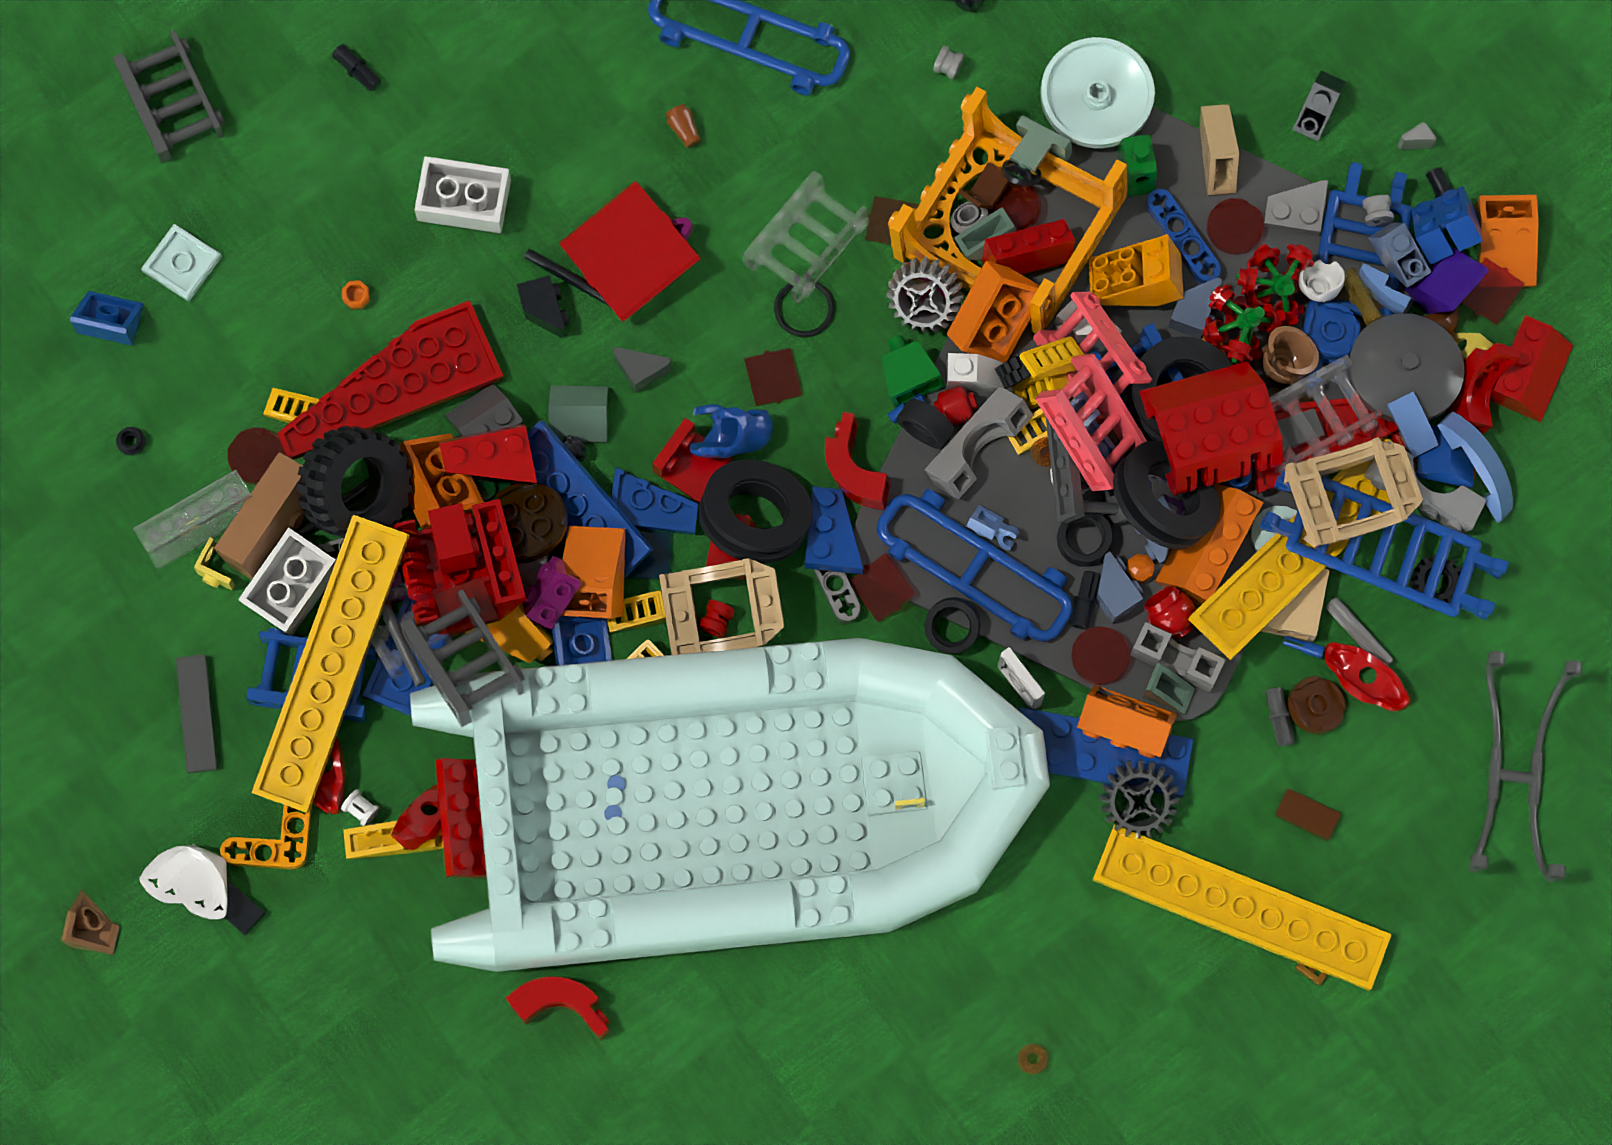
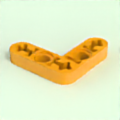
M284 805L280 840L242 837L226 839L220 848L222 858L229 865L299 869L306 863L308 856L312 805L309 813L306 814L300 812L289 813V809L295 811L296 809ZM294 818H299L304 822V829L298 834H293L288 830V824ZM286 839H303V843L296 842V851L301 854V857L295 858V862L291 863L290 859L285 855L286 853H291L292 842H286ZM233 844H237L240 850H248L247 845L252 844L250 848L251 860H246L248 856L240 853L236 854L235 859H232L231 855L226 853L227 849H232ZM260 846H269L272 849L271 857L266 861H259L256 858V850Z

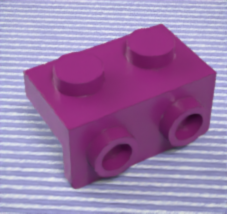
M552 556L548 564L544 563L541 566L537 575L538 579L533 587L529 586L526 589V600L523 602L526 617L549 629L553 628L581 585L579 579L566 573L563 560Z

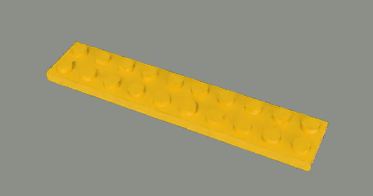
M1387 436L1380 439L1383 442L1391 441ZM1372 460L1343 469L1332 479L1390 503L1387 491L1374 487L1371 481L1364 477ZM1413 462V467L1416 474V463ZM1325 490L1331 505L1334 493ZM1345 498L1337 525L1356 521L1361 504ZM1372 509L1370 516L1380 514L1381 512ZM1294 515V516L1289 520V522L1293 523L1294 520H1295L1296 515ZM1304 528L1299 543L1315 549L1316 547L1303 540L1307 536ZM1276 533L1188 619L1230 660L1327 567L1287 550L1286 542L1288 537ZM1349 539L1329 543L1326 553L1337 557L1347 547Z
M356 515L352 516L254 784L253 794L309 813L408 542L409 534Z
M1116 825L1113 826L1092 881L1370 991L1372 989L1392 934L1141 835L1138 839L1136 833L1132 831L1126 837V829L1121 828L1119 831H1116L1114 829Z

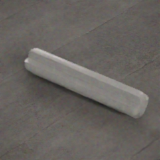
M1334 598L1327 604L1326 609L1362 649L1374 654L1388 666L1393 662L1391 655L1339 598Z

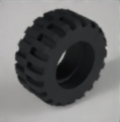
M342 426L337 430L331 429L324 433V439L317 438L312 443L314 447L312 451H306L303 457L305 463L303 467H299L298 471L301 479L300 482H297V492L302 495L299 498L301 508L306 509L305 516L308 520L315 523V527L341 538H345L353 515L392 528L391 524L393 522L398 523L403 516L401 511L403 508L407 509L409 500H407L408 492L412 493V483H409L412 471L411 467L406 466L408 458L405 452L400 451V445L395 440L389 439L387 435L356 426ZM363 458L369 473L368 486L361 500L347 509L341 497L342 479L347 469L355 461Z

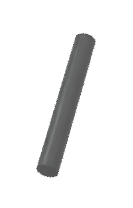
M386 604L381 615L415 686H422L427 681L409 644L403 636L402 629L390 604Z

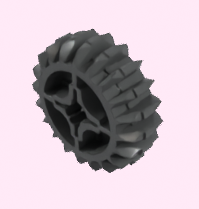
M1139 759L1138 767L1133 768L1131 760L1126 761L1128 770L1124 771L1120 765H1117L1116 772L1118 776L1113 773H1108L1107 779L1112 784L1102 783L1101 788L1108 793L1100 794V801L1106 802V804L1101 806V812H1111L1107 815L1106 822L1111 823L1117 820L1114 824L1116 825L1114 829L1119 831L1124 826L1126 837L1130 835L1131 830H1135L1136 837L1139 839L1141 831L1146 830L1147 836L1151 838L1153 836L1152 828L1155 827L1159 833L1164 831L1161 822L1171 825L1172 819L1167 814L1177 815V808L1171 805L1180 803L1179 797L1173 795L1178 792V786H1168L1174 780L1173 776L1167 775L1162 778L1166 770L1162 766L1155 772L1154 761H1150L1148 768H1144L1143 759ZM1133 778L1149 779L1139 786H1134L1129 782L1126 783V781ZM1156 785L1162 789L1164 794V802L1161 809L1150 798ZM1118 789L1129 800L1123 813L1119 811L1115 804V795ZM1145 794V803L1141 804L1140 802L1136 804L1133 795ZM1140 812H1145L1150 816L1154 815L1145 820L1130 819Z

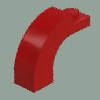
M1495 343L1488 350L1480 348L1473 350L1464 361L1463 384L1457 398L1450 406V413L1455 412L1462 416L1482 435L1492 428L1493 424L1490 413L1492 389L1501 374L1521 359L1519 349Z
M843 412L841 421H837L835 426V438L826 437L825 458L828 468L839 489L849 499L868 508L885 510L891 481L887 474L864 470L853 462L852 453L859 423L854 413Z
M563 977L538 978L521 985L506 997L509 1005L525 1024L548 1008L566 1007L578 1013L599 1040L609 1034V1029L606 1027L610 1023L600 1009H597L595 1012L592 1010V1008L600 1003L599 998L589 988L574 980Z

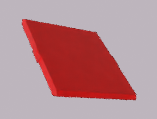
M636 180L559 242V245L584 274L588 285L599 292L622 322L701 259L674 227L675 225L671 218L657 207Z

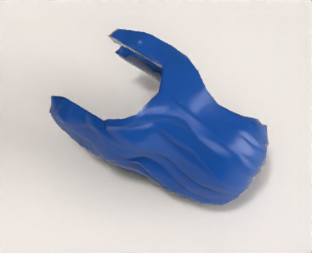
M713 404L695 407L693 415L711 414L710 418L713 419V427L703 442L690 443V452L695 456L704 458H729L736 454L760 450L767 445L772 437V418L767 410L753 409L744 411L737 407L725 408L721 405Z

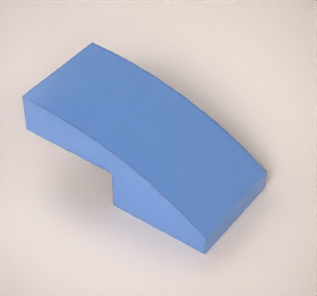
M1363 263L1356 277L1363 288L1377 302L1395 314L1403 313L1410 297L1385 286L1389 275Z
M1414 392L1387 404L1386 407L1400 431L1399 435L1408 452L1413 455V458L1438 446L1433 430Z

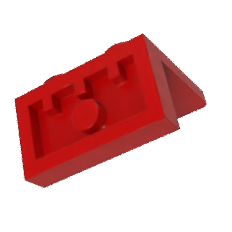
M684 418L653 461L652 468L654 474L700 503L712 474L720 467L730 463L732 456L729 458H704L690 452V443L703 442L705 438L695 432V424Z

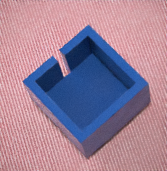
M1463 186L1458 189H1450L1443 193L1442 196L1431 201L1421 202L1411 209L1416 240L1430 264L1454 254L1443 233L1446 229L1459 251L1483 241L1478 213Z

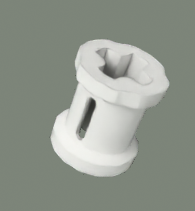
M356 789L345 800L341 810L351 813L361 821V826H368L379 813L380 806L377 804L372 805L361 796V791Z

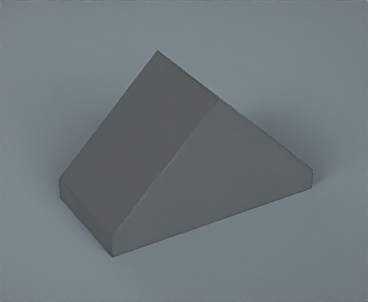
M614 347V361L635 393L670 372L671 358Z

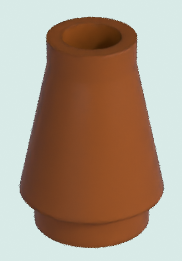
M685 103L665 113L668 119L666 123L681 139L686 148L701 141L691 108L687 109Z

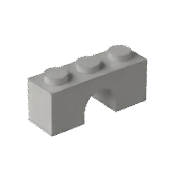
M1145 622L1130 656L1154 667L1157 663H1160L1186 682L1210 692L1226 659L1200 647L1198 649L1187 648L1171 638L1172 634Z

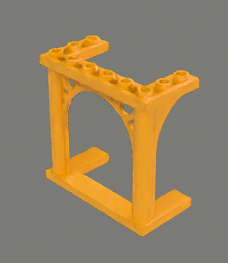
M977 86L972 94L968 93L961 104L964 133L960 140L955 139L949 149L950 156L945 163L941 162L937 167L934 175L936 178L932 185H927L920 196L921 203L918 208H911L903 204L899 212L894 211L888 222L894 259L904 263L907 258L910 260L917 258L921 263L924 257H928L930 264H933L935 259H939V267L943 268L949 264L947 272L949 274L957 273V278L954 282H961L962 287L970 291L982 268L967 260L953 240L950 230V213L953 203L959 194L958 190L963 189L972 179L981 175L988 162H992L1002 169L1003 163L1010 159V156L1023 139L992 113L987 103V91ZM977 148L984 149L988 154V161L984 165L977 164L973 159V152ZM994 150L998 152V156L1005 158L1001 161H996ZM1049 152L1038 167L1041 171L1042 179L1096 206L1100 210L1056 282L1053 283L1044 278L1031 299V319L1029 323L1032 324V332L1034 333L1048 328L1127 198V164L1118 159L1104 181ZM966 162H968L972 169L969 173L964 174L961 170L965 171ZM950 188L955 190L953 194L948 193ZM937 210L944 212L940 219L934 218L938 214ZM931 226H940L944 229L943 234L934 239L925 237L924 231ZM944 242L949 245L947 251L940 246Z

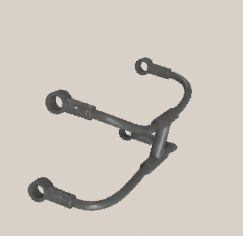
M1490 651L1488 652V661L1486 662V679L1492 712L1494 741L1490 754L1487 799L1489 802L1480 839L1474 854L1471 855L1469 870L1475 873L1479 870L1488 869L1489 856L1482 855L1492 825L1495 805L1499 797L1500 780L1529 784L1530 832L1538 868L1542 876L1549 882L1565 879V865L1549 864L1547 870L1539 843L1537 806L1540 802L1542 779V745L1546 727L1557 698L1568 680H1571L1574 676L1582 675L1583 663L1579 661H1565L1562 676L1548 700L1539 725L1535 749L1532 752L1530 772L1501 769L1503 749L1501 748L1500 717L1494 683V670L1497 667L1505 666L1506 653Z

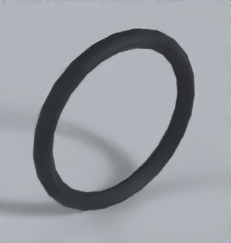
M799 279L786 284L779 291L774 303V313L779 325L786 332L798 337H810L817 335L828 327L834 315V302L829 291L820 283L809 279ZM809 285L815 287L827 299V317L819 327L813 330H795L788 326L781 317V300L785 293L795 286Z

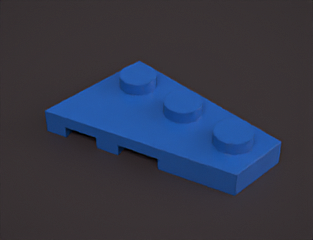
M615 467L611 500L637 529L695 535L699 507L697 503L668 490L665 491L649 484L644 479H638L625 473L624 470Z
M813 487L811 500L813 512L808 529L805 568L862 574L863 566L842 490Z

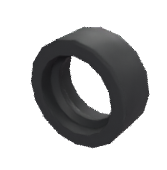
M914 398L907 401L897 416L898 423L906 432L920 442L936 449L942 448L954 431L952 423L942 413L929 404Z
M1084 512L1085 516L1069 523H1061L1057 533V546L1060 554L1069 563L1080 567H1090L1100 563L1104 559L1105 554L1109 552L1113 542V530L1109 521L1101 513ZM1090 522L1100 530L1102 542L1095 552L1080 554L1070 547L1068 532L1074 524Z
M958 597L944 598L935 603L927 613L924 623L925 635L930 644L938 651L947 654L961 653L969 649L979 637L981 629L980 615L975 606L965 599ZM952 608L965 613L970 623L968 635L963 640L953 643L942 639L936 631V620L939 614L946 609Z

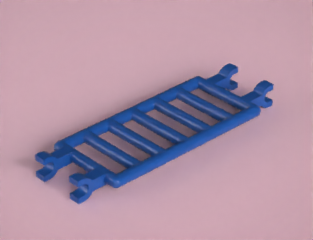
M1351 162L1347 173L1345 190H1333L1330 192L1316 261L1320 259L1323 263L1327 264L1330 254L1385 266L1375 252L1332 243L1334 228L1368 236L1384 228L1381 226H1368L1366 223L1337 217L1340 202L1363 207V200L1368 198V196L1356 194L1363 164ZM1396 172L1391 184L1390 197L1392 204L1390 205V211L1393 214L1401 215L1400 223H1405L1410 231L1412 221L1411 209L1413 208L1409 205L1401 204L1407 174ZM1391 271L1388 283L1386 282L1385 286L1398 291L1400 281ZM1345 274L1344 285L1364 289L1356 278L1357 276ZM1308 299L1305 319L1311 310L1328 302L1339 303L1349 308L1354 315L1376 320L1392 315L1393 312L1384 306L1383 309L1339 299L1326 302H1316ZM1319 357L1315 370L1307 374L1304 390L1316 392V388L1319 386L1322 363L1348 369L1349 357L1336 360ZM1352 388L1349 398L1357 397Z
M1283 470L1281 475L1277 477L1274 488L1292 492L1290 484H1284L1285 471ZM1320 476L1324 489L1334 493L1330 506L1336 523L1345 498L1361 504L1356 521L1369 517L1372 509L1381 513L1393 509L1388 502ZM1299 510L1293 523L1281 519L1277 514L1268 511L1266 517L1262 518L1259 527L1262 530L1288 537L1286 548L1295 554L1450 617L1458 616L1462 608L1486 620L1487 616L1492 614L1495 603L1466 594L1474 567L1486 571L1490 576L1499 579L1501 574L1506 573L1509 564L1508 561L1479 553L1482 546L1480 540L1415 513H1411L1408 519L1403 521L1415 526L1396 582L1381 576L1380 573L1397 524L1383 529L1369 571L1353 564L1363 535L1349 539L1343 559L1341 560L1326 553L1329 544L1316 546L1314 549L1299 543L1304 529ZM1428 531L1442 538L1422 593L1408 587L1407 584L1425 532ZM1452 542H1455L1469 549L1449 604L1435 598L1434 595Z

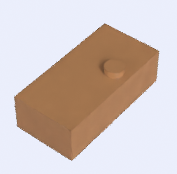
M280 452L214 547L230 568L251 580L288 527L291 530L297 529L304 520L306 509L301 508L299 498L302 495L297 492V482H300L301 479L298 471L299 467H303V465Z

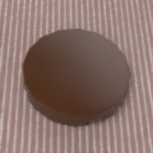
M1319 676L1304 678L1292 688L1288 697V709L1298 727L1308 733L1320 735L1332 731L1342 722L1345 700L1335 683L1330 680L1326 681Z

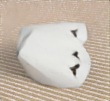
M186 844L176 846L159 854L144 869L139 879L145 890L157 900L169 904L183 903L190 912L208 919H220L226 915V860L197 845ZM157 878L158 888L154 886L153 882H150L148 880ZM171 888H173V891L175 892V895H172L171 893H165V892H166V891H169ZM204 900L205 907L203 908L201 904H196L195 901ZM221 904L223 911L220 909L214 911Z

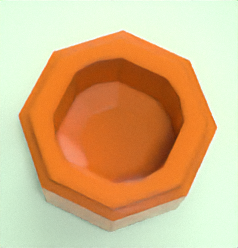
M360 280L349 281L342 288L343 303L351 310L363 309L370 302L369 288Z
M1137 553L1128 559L1127 571L1125 573L1131 581L1136 580L1138 583L1143 584L1152 578L1155 564L1148 555Z

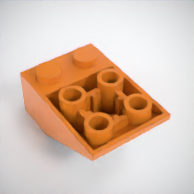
M1537 195L1479 196L1474 207L1478 213L1483 241L1476 244L1477 262L1489 270L1479 282V288L1536 287L1538 252Z
M569 526L562 560L566 573L579 579L581 585L561 616L611 619L623 616L625 528Z

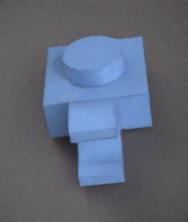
M978 505L966 526L974 530L979 536L987 537L991 540L995 536L998 544L1005 550H1011L1014 542L1006 536L1016 539L1020 533V530L1015 526L1003 523V517L981 505Z

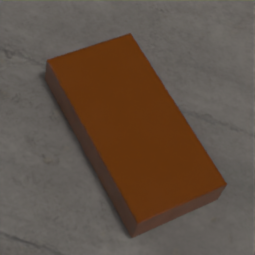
M1287 788L1274 816L1328 841L1341 814Z

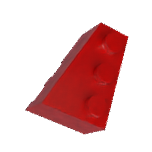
M525 424L439 441L445 472L537 483Z

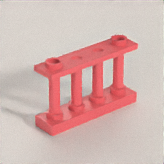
M1073 292L1070 297L1078 308L1058 330H1039L1033 337L1038 346L1066 338L1085 317L1093 330L1078 346L1086 355L1099 339L1108 350L1100 360L1104 371L1106 372L1116 361L1124 373L1113 385L1119 395L1130 383L1143 384L1152 381V378L1146 371L1145 364L1136 357L1101 307L1098 297L1092 292ZM1077 370L1066 373L1068 382L1077 374ZM1085 383L1073 394V397H1075L1078 393L1084 391L1088 398L1092 396ZM1098 406L1097 410L1100 412V415L1095 420L1101 425L1106 417Z
M1094 354L1073 356L1071 361L1078 371L1077 374L1063 389L1042 391L1035 400L1091 490H1111L1114 488L1112 468L1126 452L1133 451L1138 445L1147 442L1096 356ZM1085 383L1092 396L1076 413L1069 399ZM1099 406L1106 419L1090 436L1083 423ZM1113 429L1120 443L1104 459L1098 449V445Z

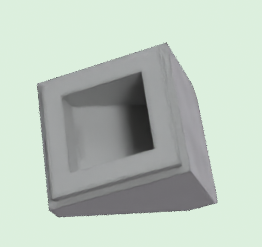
M1422 122L1403 134L1397 147L1399 150L1430 149L1433 147L1436 137L1426 123Z

